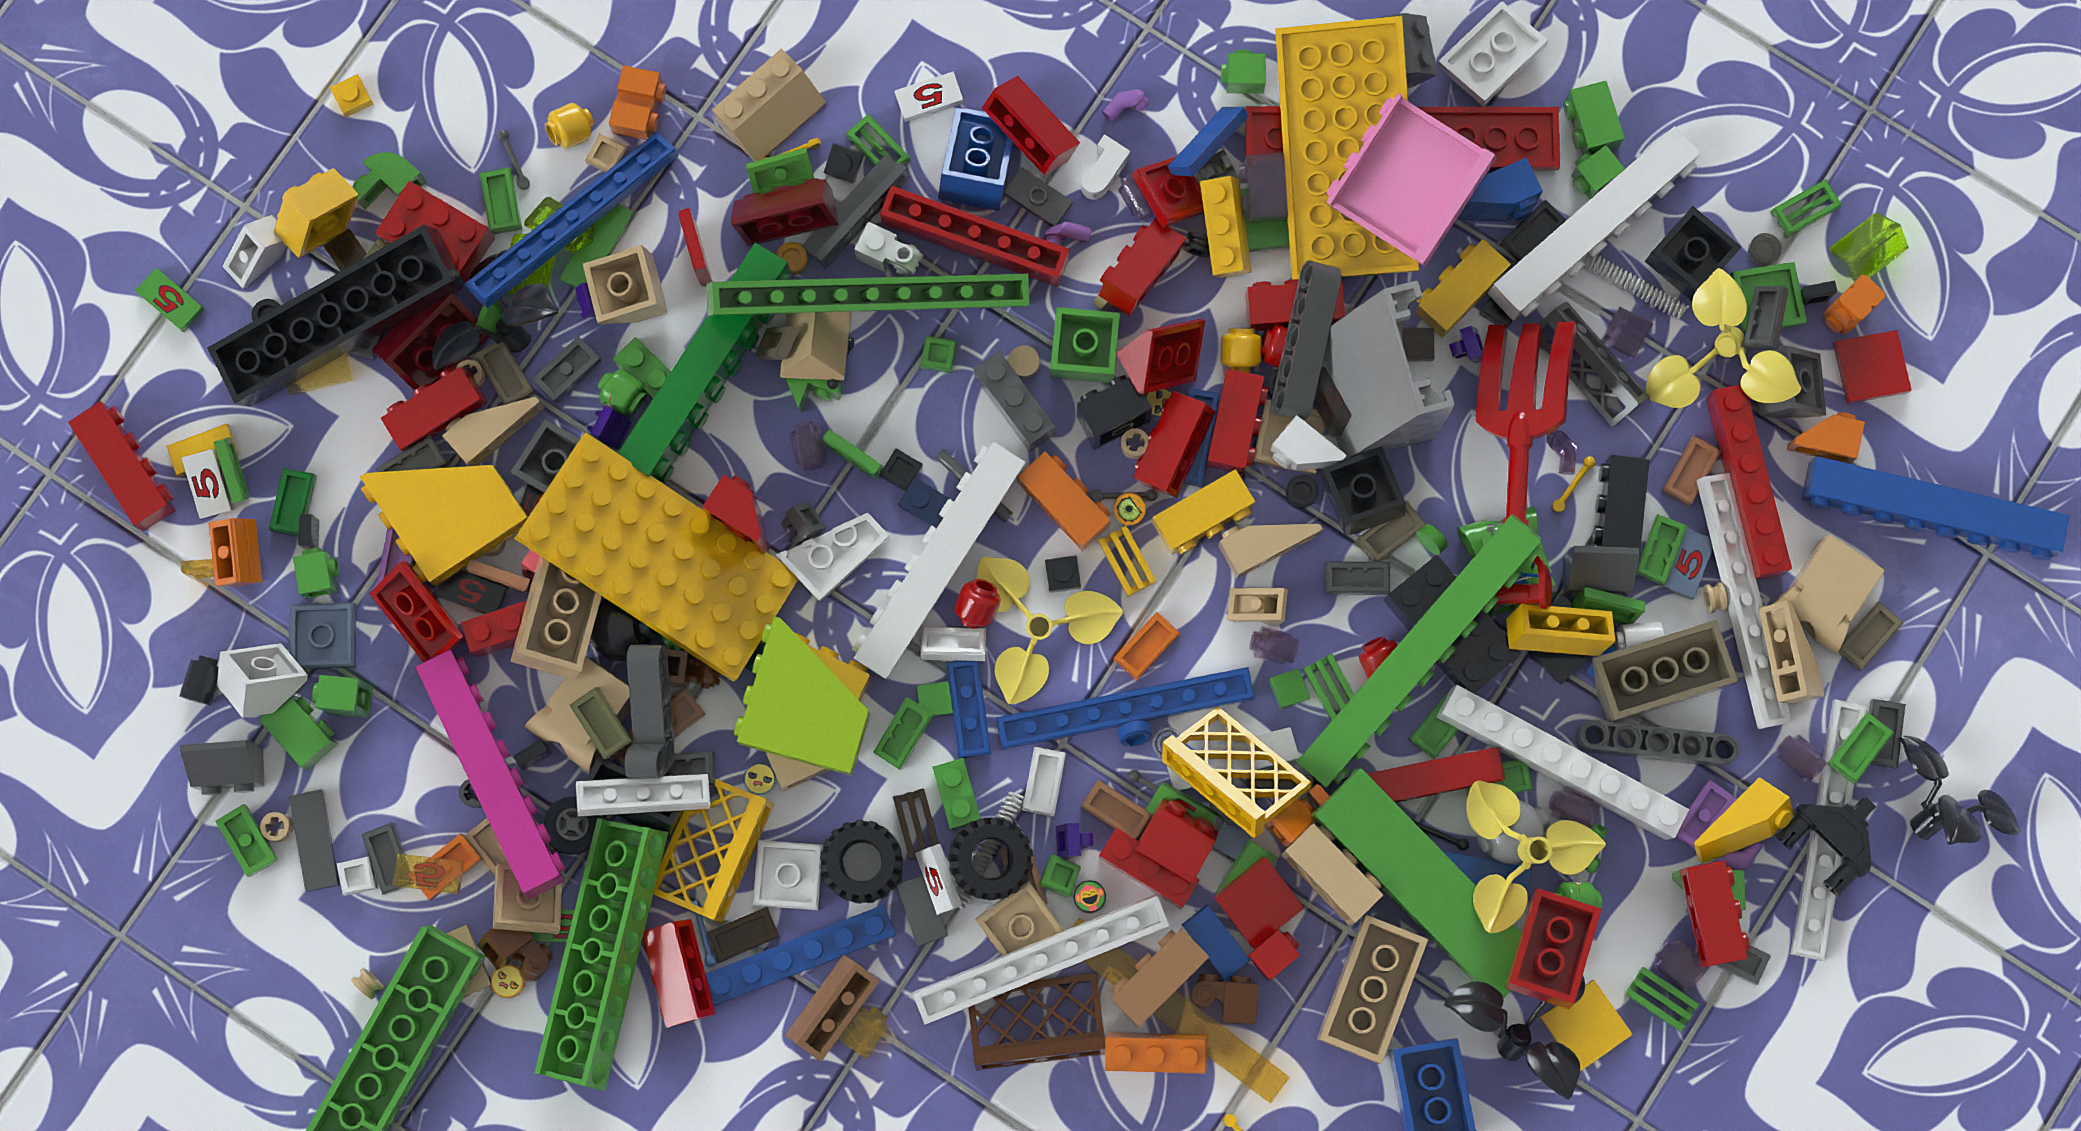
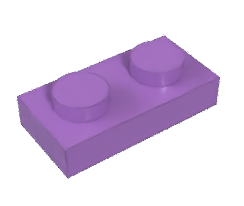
M1707 780L1688 807L1689 811L1676 837L1695 850L1694 842L1737 798L1713 781Z

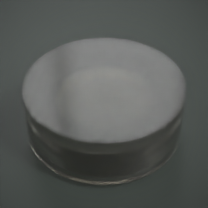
M1761 233L1755 236L1748 246L1750 260L1759 266L1773 264L1779 258L1782 251L1778 238L1769 233Z

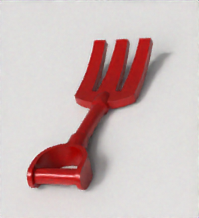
M1575 321L1557 323L1547 367L1542 409H1536L1537 371L1542 336L1540 323H1526L1522 326L1512 369L1507 410L1502 411V377L1508 332L1506 324L1488 326L1479 375L1476 423L1488 433L1507 440V447L1509 448L1506 518L1503 519V523L1513 513L1529 527V520L1526 519L1529 451L1532 448L1533 439L1546 436L1566 423L1569 376L1577 332ZM1539 555L1533 560L1537 565L1538 583L1512 584L1509 589L1503 585L1495 594L1499 598L1496 604H1539L1541 609L1550 608L1552 596L1551 574L1549 568Z

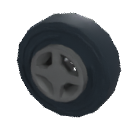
M576 796L563 797L554 802L546 811L543 824L552 840L549 842V845L556 851L567 855L581 854L589 850L597 818L601 819V816H578Z

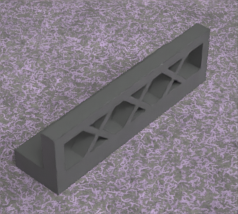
M885 154L836 208L839 225L815 230L803 243L802 247L826 269L881 210L891 185L901 188L910 178L907 168L900 162L897 164Z
M1565 302L1556 307L1540 322L1541 329L1543 330L1550 322L1557 327L1558 322L1575 321L1577 332L1573 349H1576L1580 354V365H1571L1569 378L1607 422L1614 427L1650 396L1572 306ZM1542 332L1540 345L1550 355L1553 341H1550ZM1587 372L1598 374L1601 378V389H1593L1588 385ZM1608 396L1618 397L1626 407L1617 416L1607 406Z

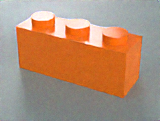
M1045 451L1017 476V483L1076 546L1083 551L1110 527L1111 520L1108 516L1111 513L1099 500L1094 503L1086 495L1089 490L1077 477L1072 480L1064 472L1067 467L1058 456L1054 454L1050 457Z
M1109 1032L1106 1036L1105 1071L1205 1074L1208 1067V1034Z

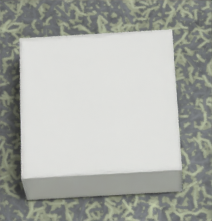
M369 856L337 864L343 896L377 889L374 869Z

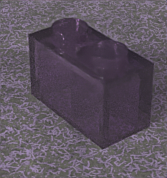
M1284 153L1246 155L1244 164L1239 165L1240 184H1246V196H1241L1242 215H1248V223L1286 221L1288 205Z

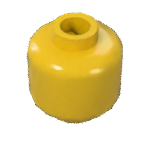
M568 103L549 113L548 122L545 123V130L555 146L560 145L562 148L570 149L590 138L591 126L594 125V121L587 108L582 109L575 103Z
M1229 328V333L1221 337V363L1224 366L1231 367V370L1250 373V367H1256L1262 361L1261 336L1254 334V329Z

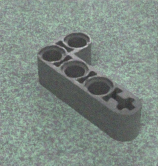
M630 645L627 652V670L634 744L627 750L625 755V773L628 778L660 779L672 767L675 757L667 650L664 645Z

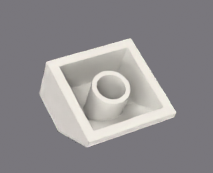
M282 643L220 652L217 686L242 718H255L260 715L274 713L307 681L308 675Z

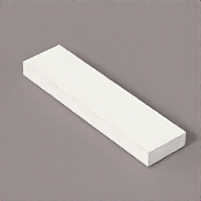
M1291 727L1255 736L1286 762L1299 759ZM1236 741L1231 743V751H1250V745L1245 741ZM1227 744L1208 750L1227 751ZM1208 759V765L1213 769H1227V759ZM1231 760V770H1251L1250 760ZM1254 760V770L1274 766L1268 760ZM1167 766L1174 788L1180 791L1193 788Z
M708 774L663 776L660 779L628 778L576 781L578 816L710 809L711 805Z

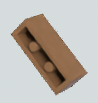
M1182 928L1177 933L1171 929L1158 942L1162 948L1153 957L1147 953L1134 966L1138 972L1130 980L1124 976L1111 989L1115 994L1111 1001L1137 1028L1209 958L1204 950Z
M843 955L785 1036L822 1062L880 980L859 964Z

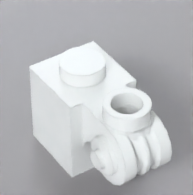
M870 222L867 223L854 248L857 260L883 272L886 271L889 264H892L897 270L896 273L906 276H913L915 274V268L919 266L918 262L923 258V254L916 249V246L898 242L896 234Z

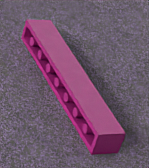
M450 649L416 666V670L523 894L528 899H531L565 882L561 874L562 871L566 870L559 854L557 852L552 854L547 843L552 841L544 824L538 826L533 816L538 813V810L530 795L524 797L520 786L524 785V781L516 767L511 769L506 760L511 754L503 739L497 741L493 730L497 729V725L490 712L484 713L479 704L484 701V698L476 683L470 685L466 675L471 672L463 656L457 658Z

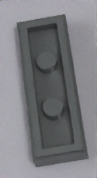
M320 789L289 796L305 891L311 892L339 886L323 790Z

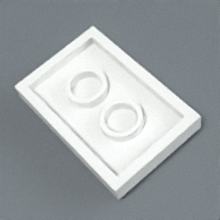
M1501 1L1438 61L1437 67L1484 106L1546 47L1548 39Z

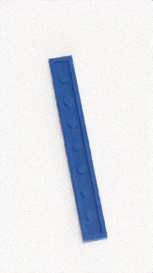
M656 132L466 282L467 290L486 308H489L679 156L678 150Z
M1249 667L1000 716L996 717L1002 750L1120 727L1133 720L1150 721L1215 708L1217 706L1250 701L1255 699Z

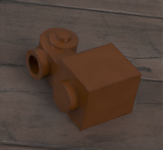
M666 649L670 687L689 688V683H695L700 685L702 689H709V687L720 685L719 676L721 673L701 660H692L693 657L687 651Z
M492 927L483 934L477 945L497 970L513 959L521 961L519 973L524 980L530 982L539 980L547 969L548 963L553 959L550 949L543 943L538 945L534 940L532 932L493 929Z
M1199 974L1197 984L1194 985L1190 994L1191 1000L1196 1006L1201 1008L1207 1007L1212 1004L1214 999H1217L1222 1005L1221 1023L1256 1025L1258 984H1251L1250 977L1231 976V982H1218V975Z

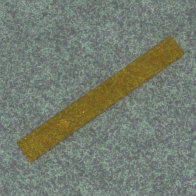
M1078 918L1072 928L1085 923V921ZM1119 947L1082 961L1114 986L1124 976L1130 980L1138 972L1134 967L1138 962ZM1177 991L1152 1014L1177 1034H1208V1057L1270 1104L1290 1078Z

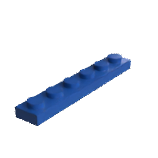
M885 905L706 973L713 1005L716 1006L840 958L843 955H848L896 936Z

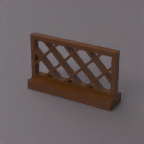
M1096 973L1029 982L1005 992L1001 999L997 996L992 997L997 1004L986 1017L975 1009V1005L968 1007L976 1071L1105 1055V1035ZM1091 982L1092 995L1085 1004H1082L1069 994L1076 984ZM1069 985V987L1066 990H1064L1060 986ZM1047 987H1053L1062 994L1052 1008L1037 998L1042 990ZM1031 989H1037L1034 994H1031L1029 991H1027ZM1016 991H1021L1030 998L1019 1013L1005 1003L1008 996ZM1065 998H1068L1081 1008L1070 1023L1055 1012ZM1092 1001L1094 1005V1012L1088 1008ZM1033 1002L1048 1012L1037 1027L1023 1017ZM1001 1006L1015 1016L1005 1031L990 1021ZM1085 1011L1096 1020L1097 1032L1082 1033L1073 1025ZM976 1016L983 1020L978 1028ZM1051 1016L1066 1026L1059 1037L1050 1038L1041 1031ZM1019 1020L1034 1030L1026 1041L1018 1042L1008 1035ZM986 1024L1001 1034L994 1045L980 1047L978 1034ZM1070 1030L1075 1033V1035L1066 1036ZM1037 1034L1044 1038L1033 1040ZM1005 1038H1006L1008 1041L1011 1042V1043L1001 1044L1002 1041H1003Z

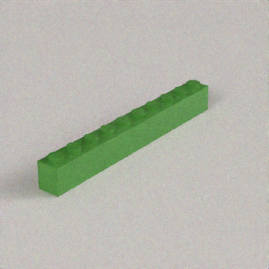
M1028 274L722 281L706 284L708 316L1029 306Z
M1512 513L1304 752L1297 763L1323 786L1327 787L1332 781L1338 785L1350 771L1345 765L1352 757L1358 761L1371 747L1366 741L1373 733L1380 736L1392 723L1387 717L1395 708L1401 712L1413 699L1409 692L1416 684L1422 688L1434 675L1430 668L1438 659L1444 663L1456 649L1452 645L1459 635L1463 638L1469 635L1477 625L1473 620L1481 610L1487 614L1499 600L1495 596L1497 591L1503 585L1509 589L1521 575L1517 568L1524 560L1531 564L1543 550L1538 545L1543 539Z

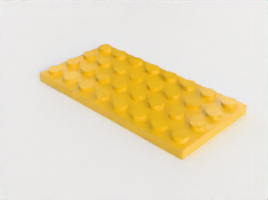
M1394 16L1275 28L1292 280H1299L1301 269L1308 260L1340 268L1341 278L1420 271L1418 262L1340 213L1326 202L1329 198L1326 192L1336 178L1341 180L1347 171L1344 168L1347 159L1353 152L1359 153L1364 145V142L1361 141L1363 135L1371 124L1376 127L1382 118L1379 112L1389 97L1394 99L1397 93H1399L1403 99L1408 101L1403 17Z
M586 432L514 538L733 682L737 680L760 643L766 624L772 623L774 616L776 617L798 581V578L785 564L767 552L765 554L761 553L755 544L750 541L746 543L742 538L728 531L722 522L717 519L713 521L704 510L651 475L650 477L633 467L630 461Z

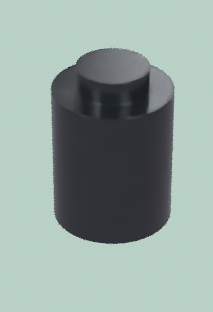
M199 655L198 661L191 659L179 697L211 706L217 688L218 660Z

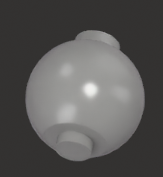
M1519 800V819L1515 824L1508 826V828L1519 834H1524L1527 838L1544 837V832L1550 826V820L1545 810L1541 807L1533 808L1528 803ZM1504 831L1492 840L1477 836L1478 845L1481 850L1494 860L1504 864L1523 863L1518 856L1519 840L1506 835Z

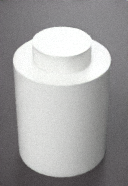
M1660 621L1620 625L1619 632H1615V648L1621 650L1663 637V626Z

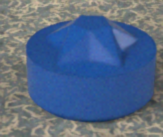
M1142 720L1130 721L1118 729L1120 743L1127 747L1142 745L1152 736L1149 723Z

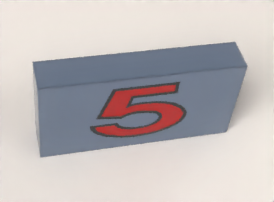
M1688 528L1686 529L1667 582L1662 586L1663 589L1690 600L1694 599L1713 550L1710 537Z

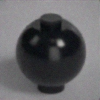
M606 600L598 607L589 642L601 656L613 661H627V652L630 645H649L651 638L657 637L659 633L609 600Z

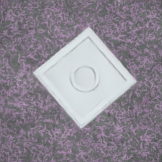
M758 840L753 906L818 910L821 885L820 853L823 852L824 846L820 844Z

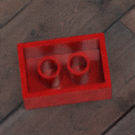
M408 181L375 231L379 239L382 238L387 244H390L422 225L437 229L464 283L469 280L472 271L480 263L495 240L494 235L487 226L411 181Z
M1537 888L1530 900L1505 989L1570 1009L1575 1004L1602 909Z

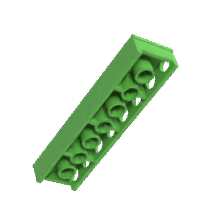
M1362 768L1355 769L1351 773L1352 775L1310 816L1319 825H1323L1335 837V841L1357 859L1358 865L1366 873L1369 872L1377 879L1383 891L1472 982H1484L1495 987L1504 999L1511 991L1505 989V985L1521 931L1513 924L1501 932L1488 933L1484 929L1474 908L1473 893L1476 885Z
M597 818L535 1074L549 1076L601 1091L606 1090L668 832Z
M431 924L429 926H422L306 1131H388L486 956Z

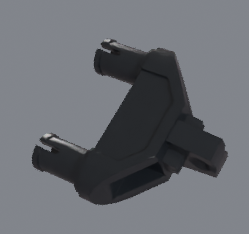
M1867 797L1862 798L1853 807L1848 803L1843 807L1799 804L1795 808V817L1775 836L1779 841L1783 840L1782 844L1791 850L1809 830L1815 831L1842 858L1841 861L1843 863L1823 881L1825 887H1831L1830 892L1839 897L1857 876L1861 878L1870 871L1871 853L1868 830L1866 829L1869 824L1864 819L1876 806Z

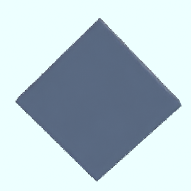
M355 603L290 605L289 653L302 669L356 668Z

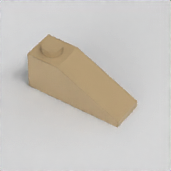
M535 396L471 413L462 419L459 417L453 420L446 427L447 432L442 436L468 466H478L545 409V407Z
M1320 524L1247 526L1241 530L1239 526H1235L1222 534L1223 539L1220 540L1218 547L1235 578L1238 579L1321 535L1323 528Z
M1786 600L1758 608L1778 703L1797 704L1825 697L1818 663L1791 601Z

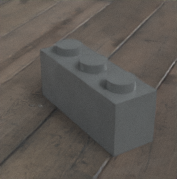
M1000 351L974 368L975 379L1029 452H1032L1056 435V426Z

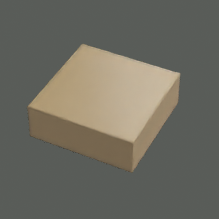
M599 133L585 162L603 172H607L626 156L628 148Z

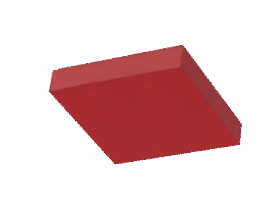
M1177 156L1138 168L1131 174L1162 228L1204 213L1201 186L1195 176L1172 175L1167 167Z
M690 208L679 210L678 216L694 272L700 285L706 286L707 283L713 282L697 224Z
M1898 330L1838 340L1833 343L1847 404L1901 395L1912 391Z
M1264 856L1213 897L1253 949L1304 909L1267 857Z

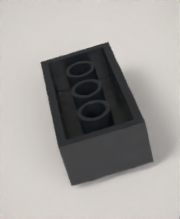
M1436 555L1391 591L1383 601L1410 632L1457 577L1440 557ZM1482 610L1473 619L1477 625L1466 638L1459 635L1452 643L1456 649L1444 663L1439 659L1435 662L1455 686L1458 685L1472 693H1475L1521 654L1517 649H1509L1507 636L1490 616Z

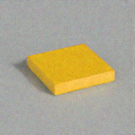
M1591 980L1585 985L1583 996L1570 1009L1556 1005L1539 1017L1555 1041L1565 1045L1575 1053L1580 1062V1071L1633 1035L1595 980Z

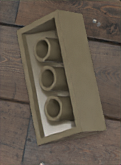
M1717 620L1592 659L1597 695L1606 721L1610 722L1631 718L1730 687L1738 682Z

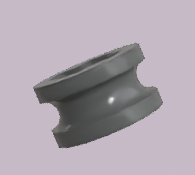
M467 779L460 786L459 797L465 805L472 808H481L479 800L474 798L469 800L467 794H471L468 792V789L472 786L469 779Z

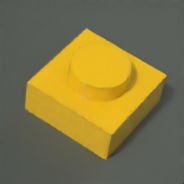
M358 74L330 87L345 118L373 105Z

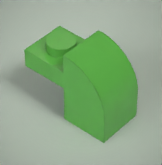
M382 152L374 154L363 161L369 173L360 176L354 182L352 188L359 194L357 203L366 210L386 188L398 197L408 181L419 187H422L427 181L402 156L395 153Z

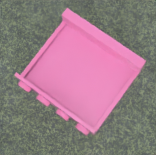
M1397 93L1394 99L1389 97L1379 112L1382 118L1376 127L1371 124L1363 135L1361 141L1364 142V145L1359 153L1353 152L1344 165L1347 171L1342 179L1338 180L1336 178L1326 192V195L1329 196L1326 202L1340 213L1425 267L1495 162L1496 156L1417 108Z

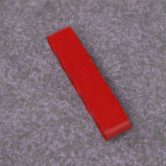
M1499 747L1367 773L1395 803L1471 788L1473 783L1478 780L1487 783L1506 780ZM1348 778L1342 779V782L1344 783Z

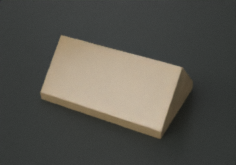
M851 312L787 314L786 326L790 325L799 330L787 359L782 360L780 377L844 380Z

